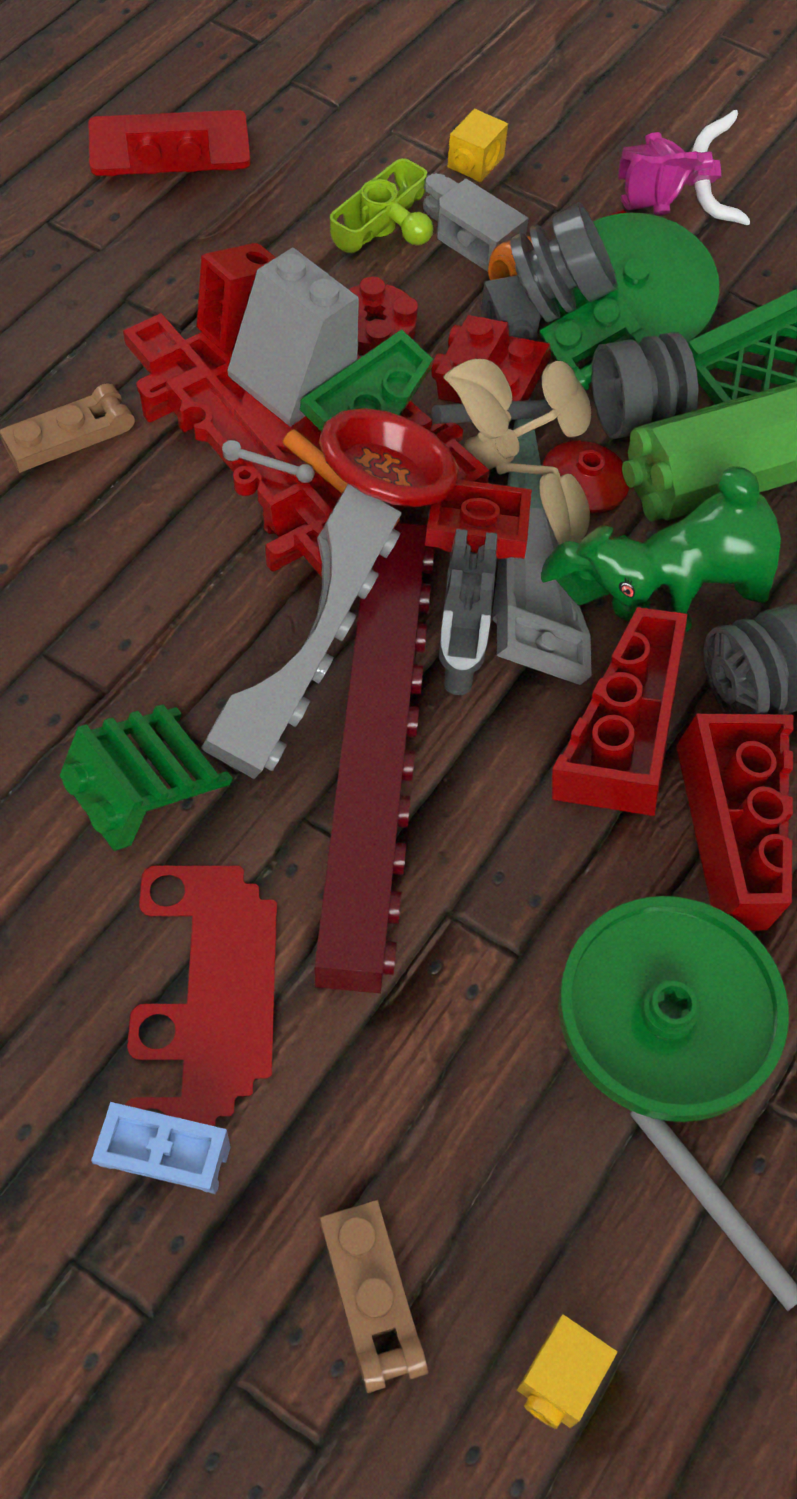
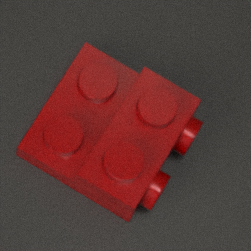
M468 315L462 325L455 324L451 328L448 338L449 349L446 354H436L432 363L431 374L432 378L436 380L439 399L463 404L454 388L443 378L444 375L452 368L468 360L487 359L495 363L505 375L512 392V401H527L551 358L550 343L509 336L508 322Z
M457 480V486L453 493L442 502L431 505L425 546L437 547L451 552L456 529L468 530L466 543L471 546L470 552L478 553L479 547L485 545L486 532L497 533V558L513 557L525 559L532 489Z

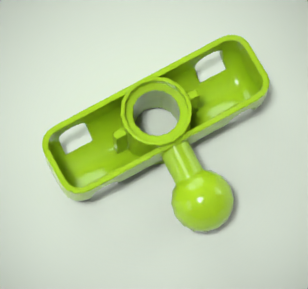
M398 159L375 178L366 182L359 191L330 214V234L335 245L346 253H355L362 248V245L370 242L374 237H383L393 233L396 229V223L401 226L402 236L408 243L415 246L427 243L433 235L432 220L427 214L421 212L410 213L408 211L413 203L420 200L425 194L426 189H424L425 178H427L428 174L427 170L408 159ZM393 172L396 184L387 181ZM342 214L345 226L337 222L338 217Z

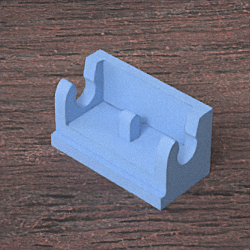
M110 1102L91 1161L100 1167L117 1169L216 1194L219 1187L218 1174L222 1162H227L231 1147L227 1129Z

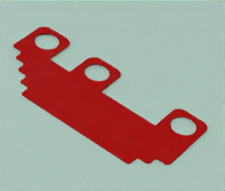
M150 866L145 869L141 877L139 907L142 913L147 916H193L187 1004H140L136 1006L130 1014L127 1048L129 1054L137 1060H184L181 1097H136L128 1100L125 1105L143 1110L157 1109L168 1116L216 1126V1119L219 1116H231L234 1113L237 1096H250L253 1094V1081L255 1079H268L272 1076L277 902L275 900H261L259 898V886L244 882V869L241 866ZM161 876H175L184 884V896L175 905L160 906L150 896L152 883ZM156 1014L165 1015L175 1025L173 1040L166 1047L160 1049L146 1047L139 1038L140 1025L149 1016Z

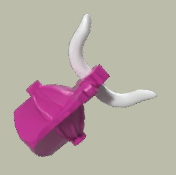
M733 110L723 118L707 125L697 136L692 152H685L673 141L662 138L660 132L646 135V144L623 147L618 179H625L626 194L621 195V202L627 210L653 207L654 215H665L670 213V204L681 193L684 185H695L697 199L705 212L716 219L749 225L750 219L738 208L720 204L714 198L711 191V183L721 178L722 174L720 160L713 159L712 152L708 151L709 145L714 138L727 131L737 119L738 111Z

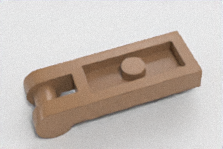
M106 383L98 386L91 396L0 429V437L18 472L21 473L123 434L133 427L135 418L129 408L121 404L122 397L113 384Z
M378 1200L320 1217L322 1233L366 1392L371 1393L386 1388L385 1380L407 1374L409 1379L428 1374L424 1352L416 1333ZM395 1332L399 1348L377 1355L372 1338Z

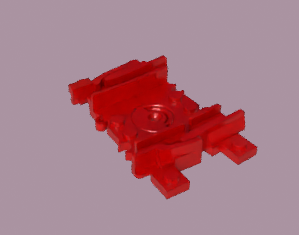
M162 313L123 330L126 346L150 373L139 379L136 383L145 419L148 422H153L174 412L178 417L179 428L183 432L194 428L195 439L208 442L232 470L234 490L237 494L250 496L257 490L258 502L263 507L264 529L268 534L275 533L278 536L277 539L265 544L266 565L272 572L304 556L322 577V561L317 538L342 493L316 471H314V478L310 482L303 483L298 480L296 475L242 458L228 461L224 458L222 450L225 442L235 440L240 443L241 449L300 466L306 463L283 444L285 436L288 432L295 429L322 451L319 443L321 431L306 416L291 427L288 426L228 376V367L234 348L224 352L202 332L185 340ZM410 400L401 416L415 421L434 433L451 450L459 468L458 480L488 483L490 470L458 443L463 438V429L456 423L432 425V419ZM387 503L400 512L408 507Z

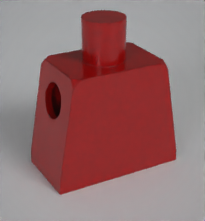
M257 243L201 255L197 328L224 352L235 347L257 270L276 258L262 245Z

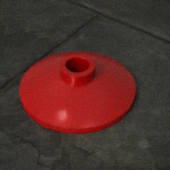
M587 441L562 443L548 452L542 466L556 467L560 476L571 474L577 479L587 498L590 513H602L616 508L624 501L630 488L623 477V461L614 452L596 443Z

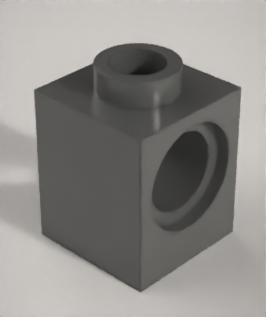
M518 275L484 281L481 316L508 322L509 336L536 341L541 315L534 303L526 295Z

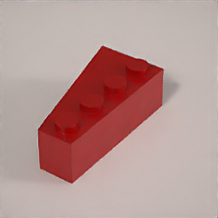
M637 607L612 654L611 663L603 678L600 677L592 692V699L582 718L579 717L571 732V739L564 753L559 755L552 768V800L655 816L683 653L687 622L686 613Z
M696 714L676 747L710 904L738 920L750 931L768 930L792 904V840L788 838L789 819L793 815V797L789 796V774L793 770V751H789V735L793 731L794 715Z

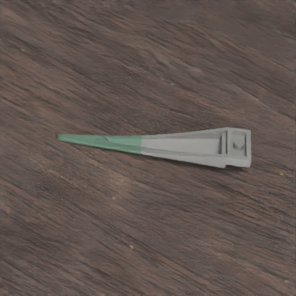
M516 419L514 429L533 419ZM534 429L517 437L519 452L510 463L541 466ZM509 472L507 486L532 489L525 559L509 557L499 559L492 613V620L497 624V656L581 685L592 676L591 638L580 606L573 601L556 580L545 583L541 581V572L545 560L559 545L540 497L541 475Z

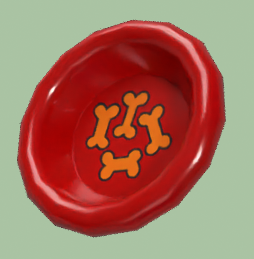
M359 408L341 411L327 420L323 426L319 443L326 463L343 481L365 495L394 505L421 507L442 502L456 489L459 468L451 450L434 433L411 419L389 411Z

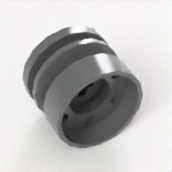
M580 202L552 216L555 238L550 239L544 229L536 224L530 229L532 243L523 233L511 237L510 240L520 283L529 300L534 303L540 315L549 323L560 318L559 303L568 313L576 310V299L573 290L576 287L590 302L618 289L616 275L604 243L589 213Z
M679 332L660 334L659 337L646 336L643 337L639 344L634 340L599 344L595 350L591 378L593 400L602 428L610 438L628 437L635 427L697 409V369L692 351L686 339Z
M788 603L761 612L753 619L742 618L735 621L732 625L724 624L715 627L707 634L704 643L705 670L712 693L724 714L782 715L784 711L792 713L797 711V604Z

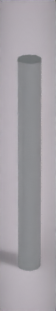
M632 1111L630 1113L631 1117L787 1311L797 1304L796 1282L664 1120L653 1119Z

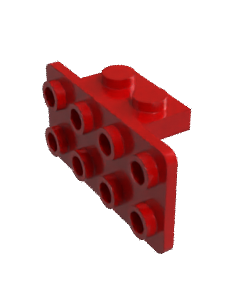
M241 110L94 116L88 121L90 170L96 176L206 170L232 171L248 168L251 164L246 114Z

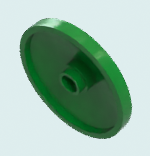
M620 213L594 220L593 223L598 230L612 263L618 283V291L647 334L659 337L660 334L679 332L686 339L687 343L705 334L716 310L720 284L716 265L704 244L683 226L656 215ZM578 287L573 289L576 308L588 302ZM559 303L561 318L568 314V312H566ZM625 334L613 342L629 340V338Z
M672 896L646 897L621 904L596 919L579 937L566 962L560 982L558 996L560 1025L565 1042L578 1067L591 1083L608 1098L626 1109L653 1119L675 1122L699 1121L732 1110L751 1097L767 1080L775 1069L786 1043L789 1025L788 999L782 977L773 958L759 939L742 923L722 910L696 900Z

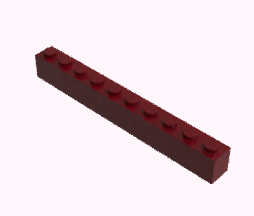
M398 523L394 529L401 532L387 558L378 555L371 569L379 573L366 598H360L315 959V987L381 994L383 975L394 976L397 942L386 941L388 923L399 924L402 892L391 891L393 874L403 875L406 843L396 842L397 826L408 827L411 796L401 795L402 781L412 782L415 751L405 750L406 736L417 737L419 707L409 705L411 694H421L423 665L414 664L415 652L425 653L427 624L418 623L419 612L428 613L431 584L422 583V574H432L435 548L425 546L427 525Z

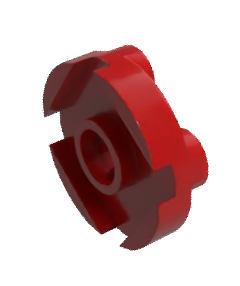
M372 276L362 279L360 285L348 289L359 297L357 354H367L401 329L414 339L418 304L414 298L394 286L385 284L381 278ZM369 317H379V318H382L383 320L374 319V320H372V321H368V318H369Z

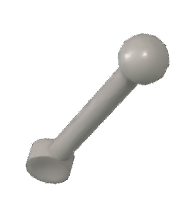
M235 440L227 441L222 446L223 456L228 461L242 458L296 475L298 480L303 483L310 482L315 475L313 467L309 464L296 466L241 449L240 443Z

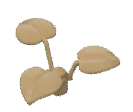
M487 359L468 360L452 368L443 378L457 392L470 419L480 431L478 435L466 440L464 448L489 470L496 467L499 475L506 472L543 475L540 479V497L558 544L560 545L565 541H573L580 544L589 527L590 510L585 493L577 479L571 474L560 476L556 467L510 463L519 452L517 437L556 418L567 437L579 436L587 430L591 421L590 401L574 370L563 361H555L547 365L542 374V388L552 410L537 419L511 430L508 429L511 415L507 410L512 403V392L501 369Z

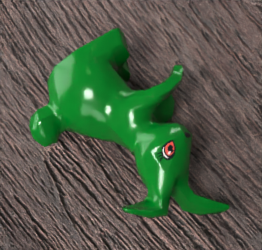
M732 466L723 472L717 486L721 492L707 498L682 521L655 533L644 543L625 537L609 538L613 533V528L606 524H601L584 537L580 544L573 541H565L558 545L545 560L541 572V581L545 583L560 579L574 571H588L606 591L621 604L628 607L643 606L652 593L662 584L669 586L672 598L671 612L687 614L685 632H688L692 628V619L687 611L692 599L703 583L734 584L735 590L746 600L762 604L768 601L778 568L781 544L777 518L767 500L759 493L757 477L743 467Z

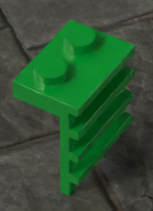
M162 704L155 706L153 713L142 716L139 711H135L129 714L127 720L118 723L112 717L105 719L102 727L90 729L87 724L77 727L59 776L67 792L76 798L89 816L94 829L102 834L113 851L132 845L147 811L228 786L233 779L228 771L218 774L177 722L182 715L177 707L167 709ZM152 728H156L196 781L189 777ZM130 734L171 789L166 788L127 735Z

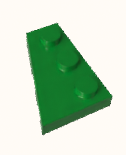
M401 329L301 399L300 411L321 432L327 420L344 410L368 408L389 411L401 416L429 373L433 358Z

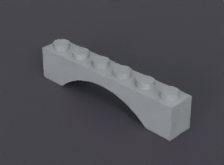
M349 484L347 485L317 538L322 561V591L317 616L306 642L280 671L256 686L230 696L200 750L253 779L262 772L264 767L273 771L287 744L279 740L288 723L294 727L298 725L310 703L309 699L303 697L310 681L313 680L319 684L332 663L334 657L326 653L334 637L342 641L356 618V615L349 611L356 596L362 599L366 598L379 573L371 569L378 555L384 558L388 557L401 532L394 529V526L402 512L379 499L365 495Z

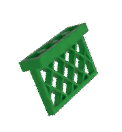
M797 289L688 342L697 369L698 383L715 405L758 393L740 388V375L762 380L760 392L769 390L770 383L783 386L797 382V348L796 351L775 346L776 337L778 336L797 340ZM752 352L765 356L764 368L743 363V354ZM773 358L794 364L793 376L773 371ZM718 368L732 372L731 385L716 381L709 371Z

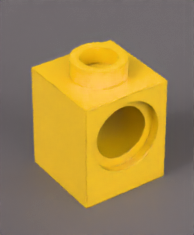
M474 108L450 133L447 167L482 182L505 155L508 123Z
M562 1314L554 1324L517 1388L519 1393L528 1398L524 1405L525 1409L541 1422L554 1429H557L561 1422L569 1428L573 1427L581 1420L618 1351Z

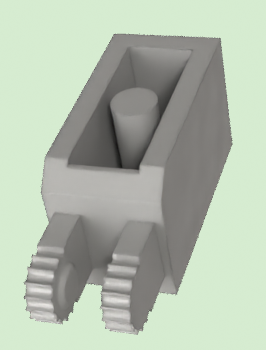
M431 173V175L425 178L424 189L430 195L424 198L423 209L427 215H430L431 218L437 221V239L487 272L490 255L495 247L511 240V237L519 233L526 235L529 219L527 216L470 180L464 179L462 182L457 183L441 173Z

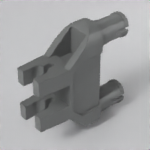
M456 529L450 553L439 646L440 662L445 667L444 687L449 693L454 695L469 693L472 688L474 673L483 665L485 660L497 561V533L486 532L485 545L479 547L478 553L470 552L471 546L466 543L468 530Z

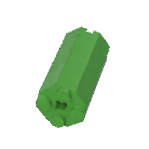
M797 382L635 427L630 434L629 460L623 462L622 473L626 484L630 488L634 487L635 492L640 498L646 518L653 522L660 519L670 520L692 513L707 498L721 492L717 486L723 472L732 466H740L751 471L757 477L759 493L797 482Z

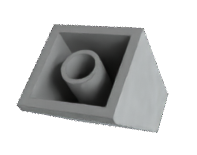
M292 247L257 270L229 363L228 376L291 427L305 417L300 411L301 399L357 361L359 297Z

